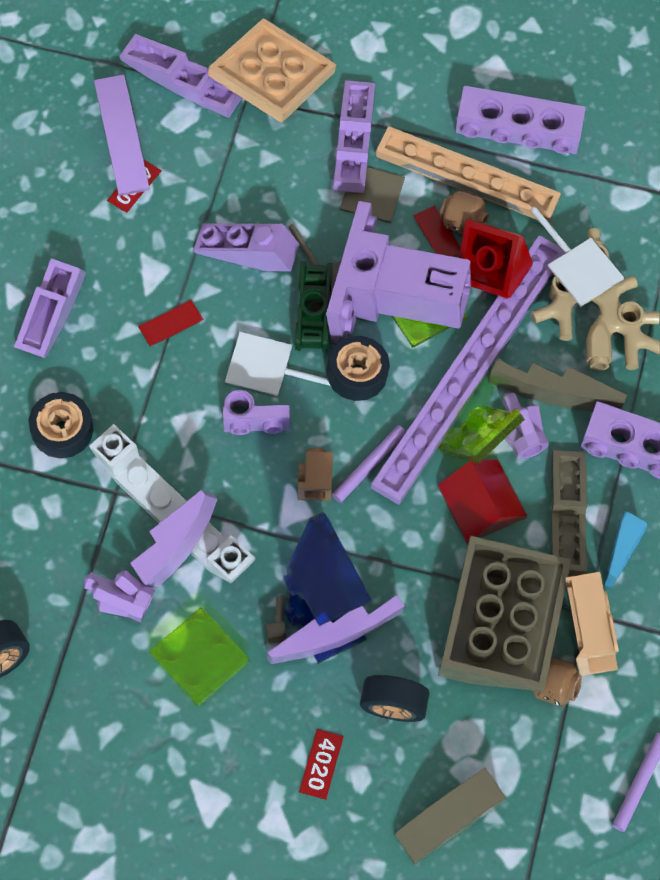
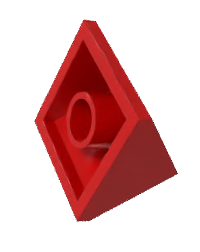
M466 219L459 258L470 260L471 287L506 299L511 298L533 265L524 237L472 219Z
M498 459L470 460L438 485V489L467 544L469 543L470 536L482 538L527 518V514Z

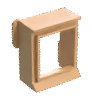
M600 572L566 577L579 655L576 658L579 674L585 676L618 670L615 652H619L607 591L603 589Z

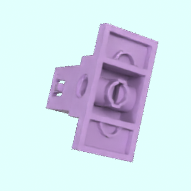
M359 201L326 312L332 343L337 344L340 340L347 338V334H353L356 318L377 322L379 313L460 328L471 290L470 260L390 245L389 235L375 232L377 217L373 216L371 203Z

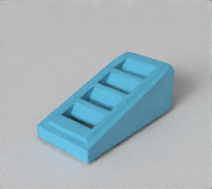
M624 511L619 521L605 575L604 585L609 588L614 586L648 527L647 522L627 511Z

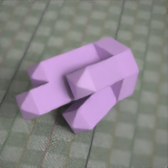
M506 393L503 396L502 402L507 411L506 417L508 421L500 423L498 433L512 447L517 459H527L536 456L547 449L549 444L543 432L539 405L531 404L527 408L521 407L515 393Z
M126 570L117 573L116 578L112 579V581L93 572L83 579L84 588L92 591L93 598L98 600L99 612L129 617L140 623L148 610L155 589L142 584Z

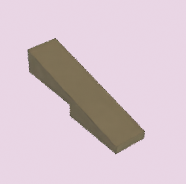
M553 450L550 555L571 559L568 577L583 575L587 573L586 452Z

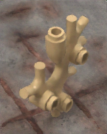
M597 228L587 230V240L592 238L609 258L608 250L605 248L604 243L600 241V230ZM634 275L624 278V280L591 300L600 309V315L591 325L586 337V362L592 370L602 371L609 368V364L612 362L611 336L616 332L624 336L626 369L635 370L639 368V349H646L660 355V341L647 336L640 329L644 324H659V311H643V308L636 302L630 301L621 304L619 301L622 293L638 286ZM554 276L549 292L552 303L531 311V318L535 324L550 318L556 319L559 322V339L569 341L572 339V308L577 302L558 278Z

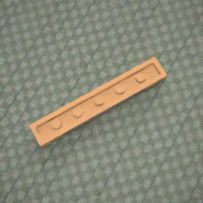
M388 126L376 150L377 158L536 220L538 219L531 212L532 207H536L545 219L550 222L560 200V192Z

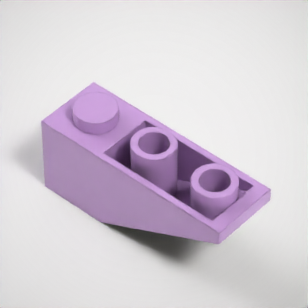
M202 223L193 251L196 254L262 271H291L300 244L284 224Z

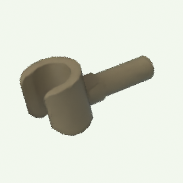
M282 595L276 598V622L265 624L269 644L282 642L286 639L284 622L285 597Z

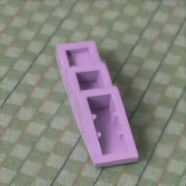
M135 34L119 56L123 62L156 83L227 118L231 116L242 100V97L209 77V68L188 61L185 52Z
M118 75L94 80L118 195L123 196L149 191L147 174L125 76Z
M345 80L333 190L364 193L375 83Z
M397 595L370 614L359 604L334 623L330 621L324 612L267 653V660L270 664L306 658L340 647L376 630L400 615L405 605Z

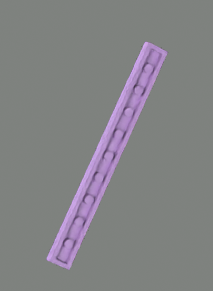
M540 235L537 237L529 249L533 261L532 267L511 298L506 299L500 296L496 298L371 483V489L400 505L553 275L548 264L565 254L558 245Z

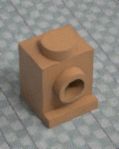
M322 448L307 449L306 463L299 462L298 500L331 501L333 452H326Z

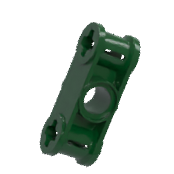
M300 261V298L298 322L296 323L295 351H300L302 348L321 349L322 353H327L329 326L326 312L329 305V292H331L333 263H327L326 266L307 265L305 261ZM310 302H317L321 304L322 308L317 312H311L306 309V305Z

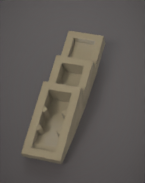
M497 359L489 379L490 384L519 396L553 406L593 412L597 401L622 409L627 394L570 367H567L563 376H559L532 363L526 373Z

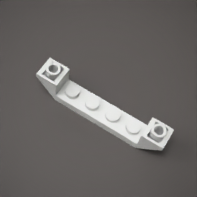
M115 424L89 446L114 481L158 523L162 522L187 502L139 456L137 445ZM208 523L200 540L190 553L209 572L229 583H232L256 560L232 535L226 539L211 523Z

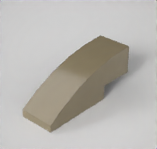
M484 768L436 801L399 829L394 835L412 862L416 864L473 826L474 822L503 804L506 797L487 769Z

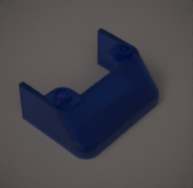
M321 512L310 517L287 565V575L283 576L287 586V602L289 605L284 608V611L291 626L298 625L299 629L314 619L318 626L329 621L334 623L346 613L371 602V597L326 514ZM364 635L345 645L313 656L317 664L366 641L367 638Z

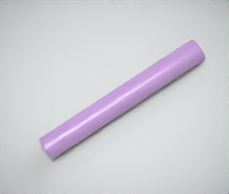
M397 425L332 493L333 498L337 502L342 503L403 438L406 433L405 429Z
M660 733L655 734L612 824V827L618 831H626L660 759Z

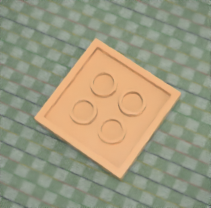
M263 18L209 66L208 76L282 123L335 73L336 64Z

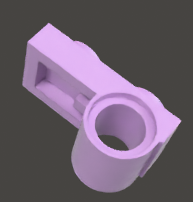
M244 390L232 391L227 395L223 407L224 432L245 435L250 433V431L278 434L283 430H290L289 405L254 406V399L250 393ZM238 406L248 409L242 414H236L232 411Z

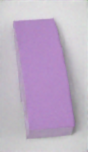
M51 258L41 286H36L15 342V348L46 358L68 318L86 272Z
M204 490L199 491L149 531L156 543L130 563L144 585L159 587L187 559L211 519L218 500L215 494Z

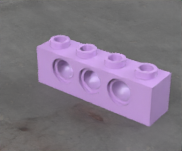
M463 86L455 133L463 134L469 138L481 137L492 139L498 143L521 144L532 149H549L560 154H576L581 138L586 107ZM484 116H491V117H493V118H492V119H489V118H486V117H484ZM515 121H521L524 124H518Z
M597 401L580 448L587 450L589 454L595 457H608L617 460L624 467L631 469L640 468L649 471L652 476L660 479V423ZM612 435H622L626 442H617L613 439ZM651 445L656 448L658 453H649L643 446Z

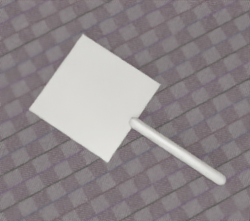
M536 207L531 208V212L565 252L564 255L548 264V267L580 307L624 280L623 275L592 238L571 250Z
M239 332L225 379L226 384L278 396L285 374L330 386L327 378L286 368L293 345Z

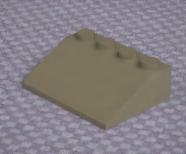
M470 536L438 676L475 685L544 692L571 559Z

